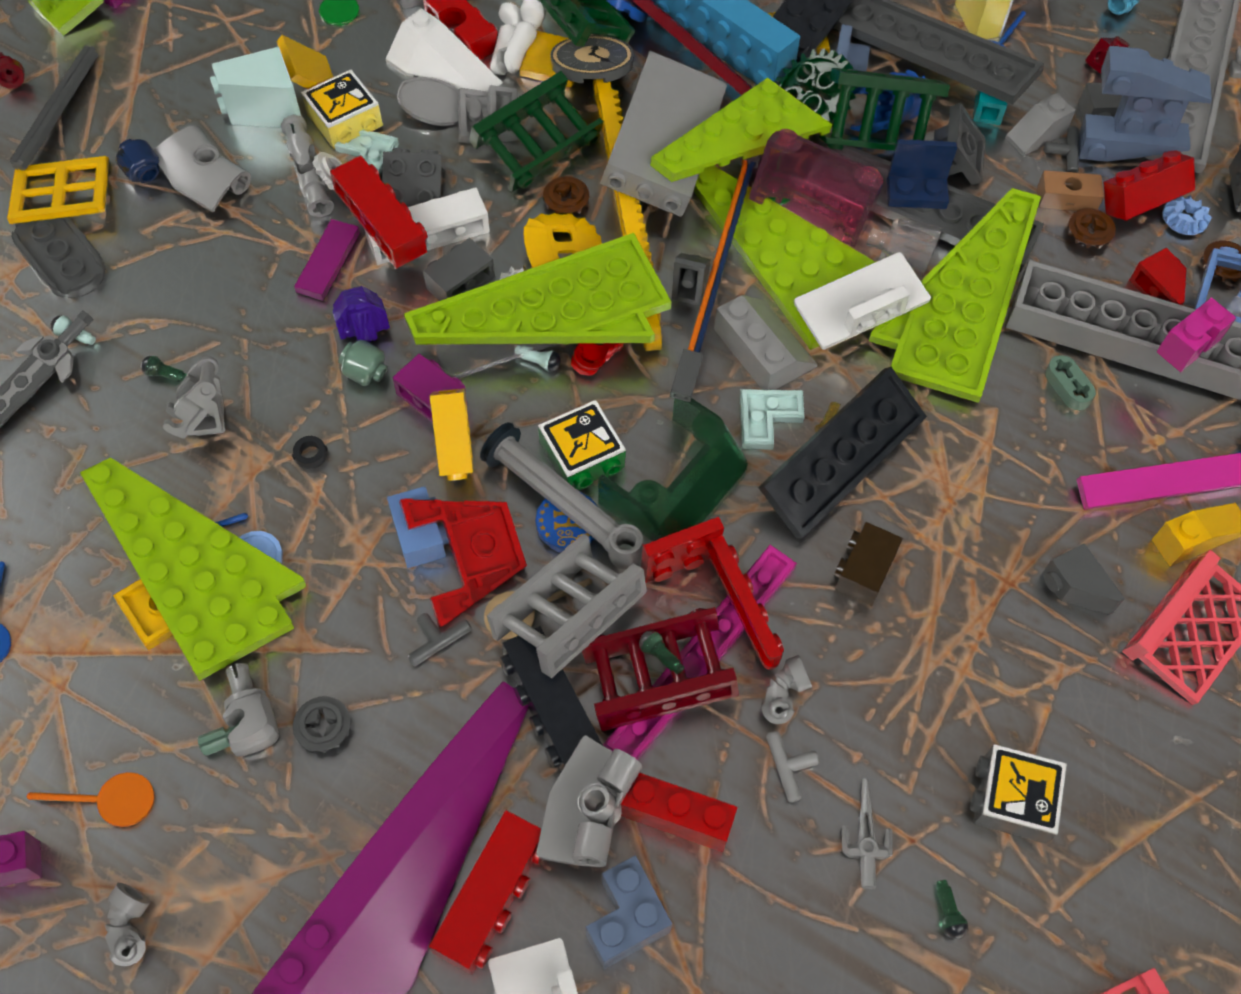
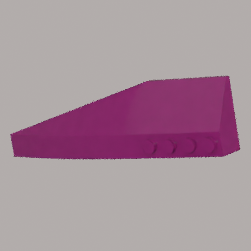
M502 681L454 736L361 850L251 994H408L415 983L425 953L427 954L433 939L432 936L440 917L445 911L454 883L457 882L480 827L482 816L493 796L497 780L503 772L513 743H515L528 712V704L523 707L521 706L512 686Z

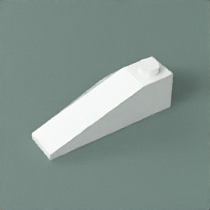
M422 8L401 23L386 57V63L410 78L416 76L435 78L445 81L458 89L466 88L488 91L490 85L503 87V82L440 20Z

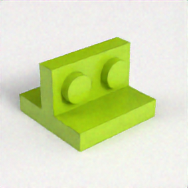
M103 0L28 1L33 9L62 36L69 33L104 2Z

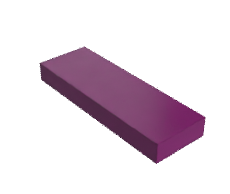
M334 219L330 220L294 286L296 293L324 301L360 234L358 226Z

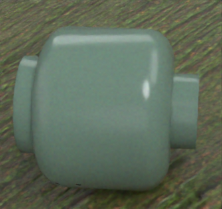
M357 340L355 343L349 342L338 360V363L341 364L342 374L362 386H368L374 380L380 382L388 368L384 364L385 353L365 340Z

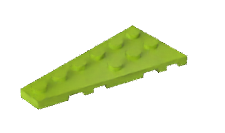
M766 78L653 155L650 166L668 180L674 182L703 173L704 168L716 164L720 167L726 166L735 158L742 157L745 160L783 148V144L797 140L800 143L808 140L810 135L819 133L821 136L829 134L832 124L772 80Z

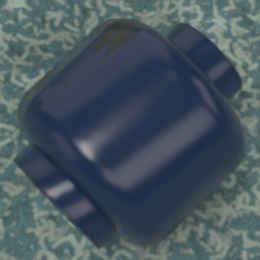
M128 139L119 145V150L115 157L116 163L130 181L148 183L158 176L160 168L158 164L159 157L145 140Z

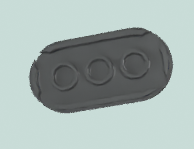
M70 217L15 224L16 229L14 232L12 231V240L16 248L53 294L64 298H76L92 292L100 285L105 276V264L99 252Z

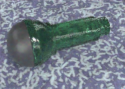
M647 631L641 636L639 647L644 653L657 657L670 671H674L677 675L684 670L681 661L665 647V643L658 632Z

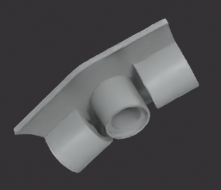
M191 125L174 133L154 149L159 157V167L172 187L211 212L215 211L228 190L240 195L250 185L251 174L221 156L218 148L210 143L202 129L198 126Z
M583 736L550 790L536 853L537 856L541 859L566 864L604 867L607 863L613 826L620 820L622 814L620 804L643 765L622 750L615 748L614 751H611L588 736ZM605 801L601 809L595 811L596 806Z

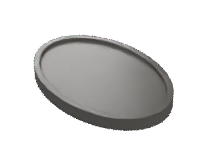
M430 77L409 78L399 85L397 89L398 103L412 117L425 123L439 126L458 124L459 89L455 86Z

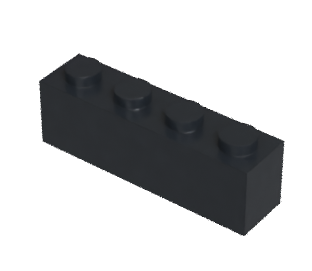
M541 626L534 628L545 636ZM520 636L503 642V656L499 657L501 667L507 677L513 676L517 684L514 687V691L521 706L523 707L528 704L529 710L533 715L529 717L530 724L537 737L543 735L548 745L545 748V753L553 768L559 767L562 772L583 736H588L602 745L564 670H560L553 678H550L541 671L535 646Z

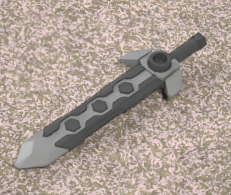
M82 310L57 339L53 336H39L25 341L16 350L18 354L30 356L0 386V428L35 394L55 371L62 383L72 374L74 358L68 346L94 320L88 313Z

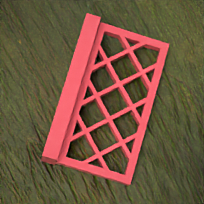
M1208 550L1191 561L1122 650L1132 661L1139 658L1192 705L1199 703L1241 645V618L1238 616L1235 602L1241 601V584L1217 565L1221 558L1212 550ZM1212 576L1222 583L1225 595H1212L1209 582ZM1193 601H1204L1207 618H1194ZM1213 601H1226L1229 618L1216 617ZM1176 624L1187 625L1190 641H1176L1174 631ZM1196 624H1209L1212 641H1199ZM1218 624H1231L1233 633L1231 641H1221ZM1191 647L1194 665H1181L1178 648ZM1200 647H1213L1216 659L1214 665L1203 664ZM1158 648H1169L1172 665H1163L1153 656ZM1182 671H1196L1198 687L1195 691L1184 683Z

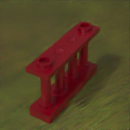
M715 607L695 609L686 615L609 635L600 634L582 651L585 663L596 662L604 699L602 702L594 703L601 731L739 696L734 668H721L711 636L712 631L719 630ZM647 631L659 633L656 642L651 647L663 644L673 679L671 684L660 687L652 686L644 652L639 647L640 638ZM697 636L707 673L706 675L690 679L686 676L677 640ZM629 653L639 690L633 694L618 696L609 658Z

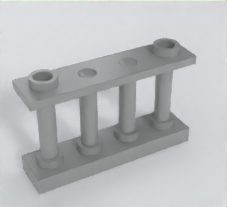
M583 534L487 615L493 639L499 641L509 631L514 632L536 647L541 671L550 678H553L647 593L644 569L633 563L624 572L616 573L592 558L589 537ZM583 568L609 585L600 593L594 594L571 580V578ZM558 589H561L585 604V606L575 615L571 616L547 599ZM536 609L561 627L551 636L545 637L522 620Z

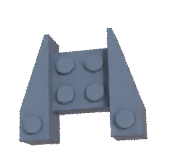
M1109 46L1101 68L1102 94L1122 95L1114 117L1085 114L1079 131V159L1108 162L1162 155L1167 151L1173 150L1180 152L1189 151L1191 148L1189 123L1180 122L1189 102L1211 103L1210 75L1192 68L1188 71L1174 66L1173 61L1166 58L1158 60L1150 57L1148 51L1140 48Z

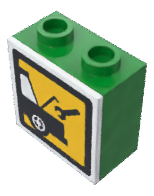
M596 400L538 425L539 443L556 473L575 489H585L593 481L604 476L616 475L625 467L626 449Z

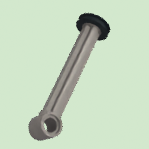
M504 423L489 435L480 451V459L486 462L489 467H495L500 463L507 466L601 543L603 548L609 552L610 561L614 566L620 569H627L633 563L638 565L642 557L643 536L637 527L630 524H618L518 443L521 431L519 428L514 427L513 423ZM623 544H628L632 546V548L626 550L620 548L619 546Z

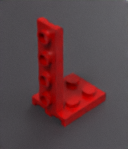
M719 516L643 545L641 568L644 569L646 583L653 580L656 582L664 581L670 578L676 571L684 568L686 570L695 569L702 565L704 560L711 559L763 667L766 669L778 667L784 652L782 641L778 634H772L767 624L769 619L766 609L762 603L757 604L752 594L754 592L752 582L746 573L742 574L738 566V554L732 544L728 545L723 536L724 526Z

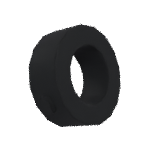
M305 436L295 443L292 457L301 467L313 469L325 462L328 448L320 438ZM308 447L319 449L318 453L311 458L302 456V452Z

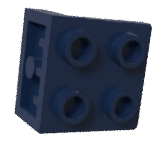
M898 140L886 179L888 207L947 209L949 203L947 178L957 151V143Z

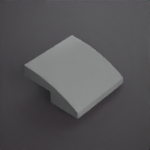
M490 85L488 91L460 88L458 92L459 142L470 143L471 127L518 98L517 89ZM508 130L501 133L498 137L501 142L518 140L516 135Z

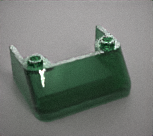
M674 398L672 420L692 433L695 439L704 444V446L668 488L653 480H643L628 492L603 474L598 478V504L625 523L637 527L642 532V535L651 541L708 521L746 475L747 459L722 418L693 398H691L690 402Z

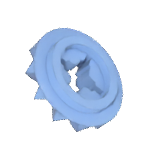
M1191 195L1186 198L1181 196L1166 203L1163 209V218L1166 224L1174 231L1184 235L1202 233L1207 229L1212 217L1209 215L1210 208L1202 206V200H1193ZM1185 210L1187 213H1192L1193 216L1190 217L1189 214H1183L1182 212Z

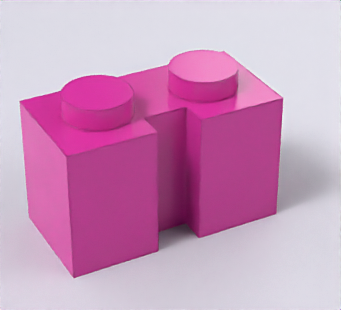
M1211 297L1172 328L1156 352L1181 373L1196 361L1203 351L1206 353L1217 344L1237 317Z

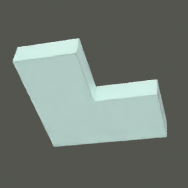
M362 130L359 131L360 136L352 139L350 142L342 144L338 141L334 145L337 152L356 157L361 155L369 165L373 164L382 179L383 151L392 152V149L398 147L399 141L397 137Z
M740 389L741 449L773 450V422L803 423L805 417L803 390Z

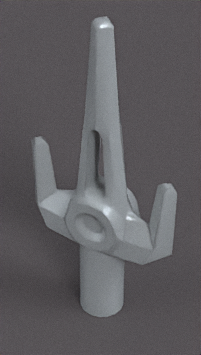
M865 778L862 780L858 842L850 843L848 827L843 826L841 828L842 850L847 857L860 859L861 888L875 889V860H885L893 855L892 830L890 828L886 829L884 846L876 842L869 780ZM865 815L868 816L869 837L865 836Z

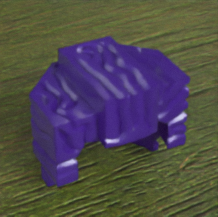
M363 286L343 290L333 304L332 312L341 340L356 336L357 340L371 342L378 339L376 332L390 328L382 299L378 297L377 293Z

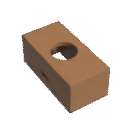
M1044 170L1037 185L1038 195L1041 196L1039 208L1072 211L1085 208L1098 210L1104 198L1102 175Z

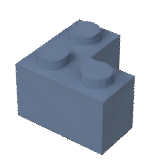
M636 855L602 873V885L616 910L586 926V936L603 969L612 966L671 932L672 922Z

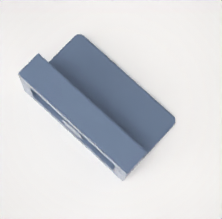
M842 25L836 53L838 55L843 54L853 66V70L866 71L870 47L850 43L853 26Z

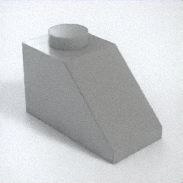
M1055 93L1036 103L1012 128L1005 139L1024 157L1044 146L1045 142H1052L1065 135L1076 110L1060 94Z

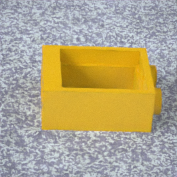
M465 388L434 391L430 394V404L439 476L447 475V480L450 481L466 479L467 474L473 472L474 462Z

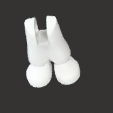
M523 0L521 8L512 3H503L501 5L499 17L505 25L499 29L490 64V70L495 75H505L508 71L510 73L518 72L524 55L537 36V29L543 23L546 15V9L539 1Z

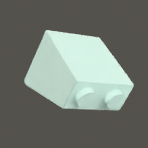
M279 47L212 63L215 76L210 77L215 94L221 93L222 95L217 98L222 115L228 113L231 125L281 128L280 125L287 116H301L294 87Z

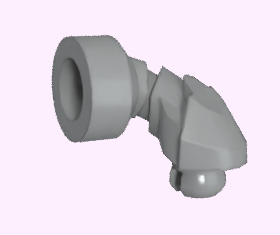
M799 655L786 659L783 669L775 674L776 680L770 679V684L767 686L765 701L761 705L764 717L771 723H786L793 716L795 710L789 697L788 690L790 688L798 692L812 688Z
M117 883L108 896L110 910L106 919H110V924H105L107 930L105 938L111 952L109 956L111 961L119 966H131L143 957L146 943L145 936H142L139 929L131 926V923L128 922H130L131 918L141 917L150 904V900L139 890L124 883Z

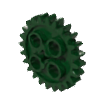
M823 48L818 55L813 49L810 57L807 58L802 53L800 62L797 63L795 60H792V68H783V72L786 75L784 77H777L776 80L781 88L830 122L833 128L840 89L837 83L829 79L831 68L851 70L854 68L843 54L838 55L835 50L828 53ZM851 92L850 100L856 99V96Z

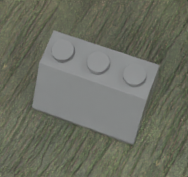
M741 295L716 309L715 332L762 390H777L817 367L814 359L763 299Z

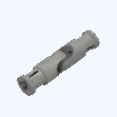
M287 116L283 119L280 126L282 132L287 135L286 144L290 156L296 161L294 163L295 171L302 193L309 202L307 206L309 214L317 217L327 216L334 209V203L327 195V184L322 182L321 177L316 174V168L313 166L312 162L316 156L311 136L306 133V121L302 116Z

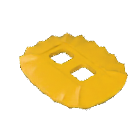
M540 213L536 218H529L524 226V244L532 268L559 259L558 254H574L602 244L601 236L597 234L595 225H590L585 217L576 218L570 213L563 215ZM568 232L571 235L572 241H555L553 233Z

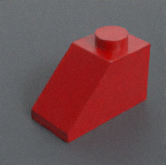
M1167 247L1138 263L1129 281L1142 294L1183 305L1185 302L1187 268Z

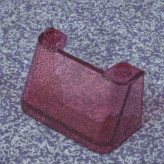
M782 129L774 132L767 141L749 199L762 205L765 198L776 197L775 202L780 204L786 197L836 220L833 229L839 230L841 228L844 235L841 242L855 248L870 224L884 179L874 167L865 166L798 136L790 129Z

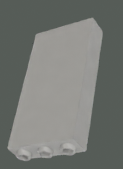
M650 51L600 184L682 217L692 197L699 174L671 182L650 166L651 157L718 112L728 83Z

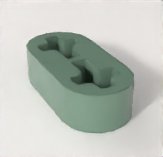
M1059 355L1051 359L1045 371L1047 381L1069 408L1079 411L1088 408L1096 395L1095 388L1090 380L1070 357ZM1074 392H1076L1077 394L1083 393L1085 396H1084V397H1083L1082 395L1076 396V395L1074 394Z

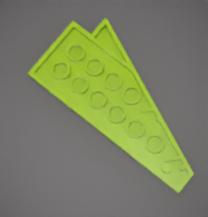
M713 165L704 168L703 173L698 175L693 191L723 231L738 179ZM748 186L732 244L808 348L812 350L818 347L819 344L795 307V298L875 263V261L831 236L824 229L816 227Z
M1012 188L921 280V283L931 296L929 303L882 323L872 330L869 342L896 349L891 367L901 380L979 403L1041 199L1040 195Z
M631 233L404 313V317L416 345L651 343L655 341V334L646 318L671 309V300L635 234Z
M111 457L80 472L199 681L294 629L293 623L280 604V601L307 587L302 576Z

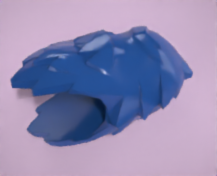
M907 70L906 73H890L892 75L920 78L915 72L911 70ZM858 87L855 91H852L853 94H865L866 96L868 93L865 91L866 87ZM883 90V93L879 94L871 134L882 129H888L895 95H892V90ZM910 93V97H906L901 124L905 120L918 117L922 98H919L920 94ZM861 122L851 125L850 130L860 132Z

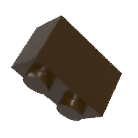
M865 522L861 533L854 530L846 548L852 552L848 560L843 557L841 558L834 573V576L839 578L835 590L873 606L903 538L868 522Z

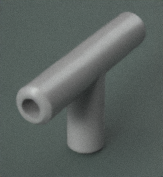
M777 731L770 732L766 738L788 802H797L801 800L802 795L793 772L818 765L819 756L817 752L811 751L788 758L780 733Z

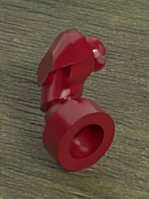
M0 52V85L9 89L21 86L25 79L24 67L16 59Z

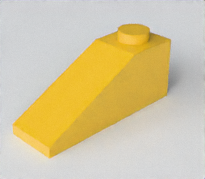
M1236 503L1191 511L1165 522L1152 538V542L1169 567L1241 537V510Z

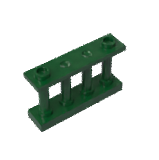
M539 0L575 46L584 47L591 34L613 37L628 44L635 32L634 28L619 10L607 0Z
M832 67L829 79L837 83L840 89L832 133L822 136L819 134L818 138L827 143L826 147L842 150L844 145L894 151L898 141L897 138L906 97H910V93L920 94L919 98H922L913 140H925L933 101H936L937 96L948 97L950 85L934 79ZM856 86L866 87L865 91L868 93L859 136L845 135L843 133L851 92L855 91ZM883 90H892V95H895L886 139L872 138L870 136L879 94H882Z
M559 71L471 127L469 142L473 147L478 149L484 144L486 146L490 145L513 173L508 186L511 193L518 188L525 189L534 181L535 177L584 145L591 146L600 138L599 133L604 121L598 118L591 124H587L564 96L568 78L562 71ZM550 102L552 104L556 103L578 129V132L566 138L543 111V107ZM528 116L534 117L557 146L544 153L521 125V121ZM506 130L512 131L535 160L522 167L498 138L499 135Z

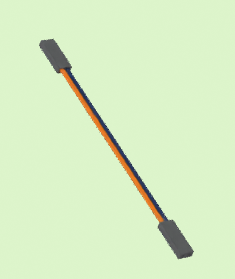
M761 155L745 160L740 157L739 164L742 167L689 347L688 349H683L670 393L671 398L687 402L691 401L703 359V353H700L752 170L758 167Z

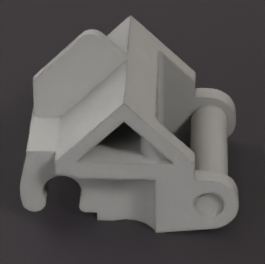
M202 357L189 369L185 378L176 387V398L178 401L175 405L171 402L167 403L166 412L183 422L176 424L170 419L164 420L163 429L168 433L184 439L187 435L201 436L225 432L224 400L219 376L215 375L218 371V361L214 357Z

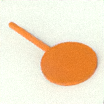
M125 772L113 776L101 787L98 795L29 792L27 794V799L96 802L101 817L107 823L116 827H129L142 821L151 811L155 798L150 782L144 776L133 772Z

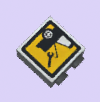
M994 744L985 756L981 755L977 763L976 776L981 777L979 790H974L971 799L970 810L975 812L973 824L1046 844L1058 834L1067 763Z

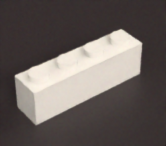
M477 188L459 191L455 194L408 207L415 223L420 222L427 232L428 238L425 239L427 251L490 232L488 213ZM365 230L377 265L390 262Z

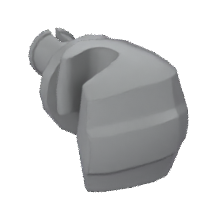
M246 663L235 664L237 673L234 672L233 666L226 670L233 695L228 697L224 703L226 711L223 719L229 727H234L240 721L239 725L228 734V739L234 755L243 757L260 752L275 744L279 738V729L266 692L262 689L253 688L249 666Z

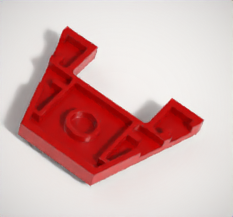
M404 498L399 501L408 531L436 522L443 523L463 585L462 588L429 598L438 628L449 623L527 566L507 502L441 501L439 499L413 500L411 498Z

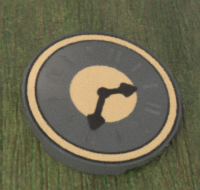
M590 35L584 47L575 46L570 39L558 43L551 50L550 59L552 70L555 73L562 71L569 81L584 83V79L603 78L604 83L620 79L632 70L634 52L627 43L619 39Z

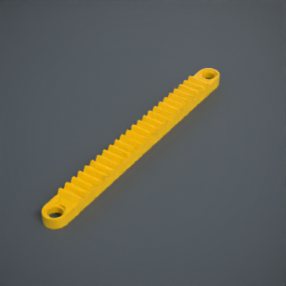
M603 78L593 79L599 118L604 121L601 129L607 160H609L624 118L622 116V108H620L618 91L612 90L611 82L604 83ZM614 190L622 237L634 233L653 267L640 200ZM661 313L646 318L655 334V341L643 343L645 351L662 349L659 324Z

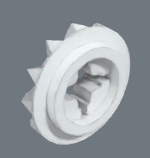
M319 152L314 157L313 166L316 168V174L321 177L322 182H325L328 188L332 190L334 186L330 170L343 163L331 154Z

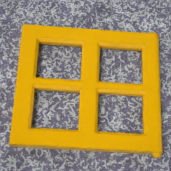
M99 156L29 165L24 171L15 169L7 215L9 224L105 212L109 157ZM96 169L95 181L67 184L69 172ZM55 174L54 186L26 189L28 177ZM94 189L93 202L65 205L67 192ZM52 194L51 207L23 210L25 198Z

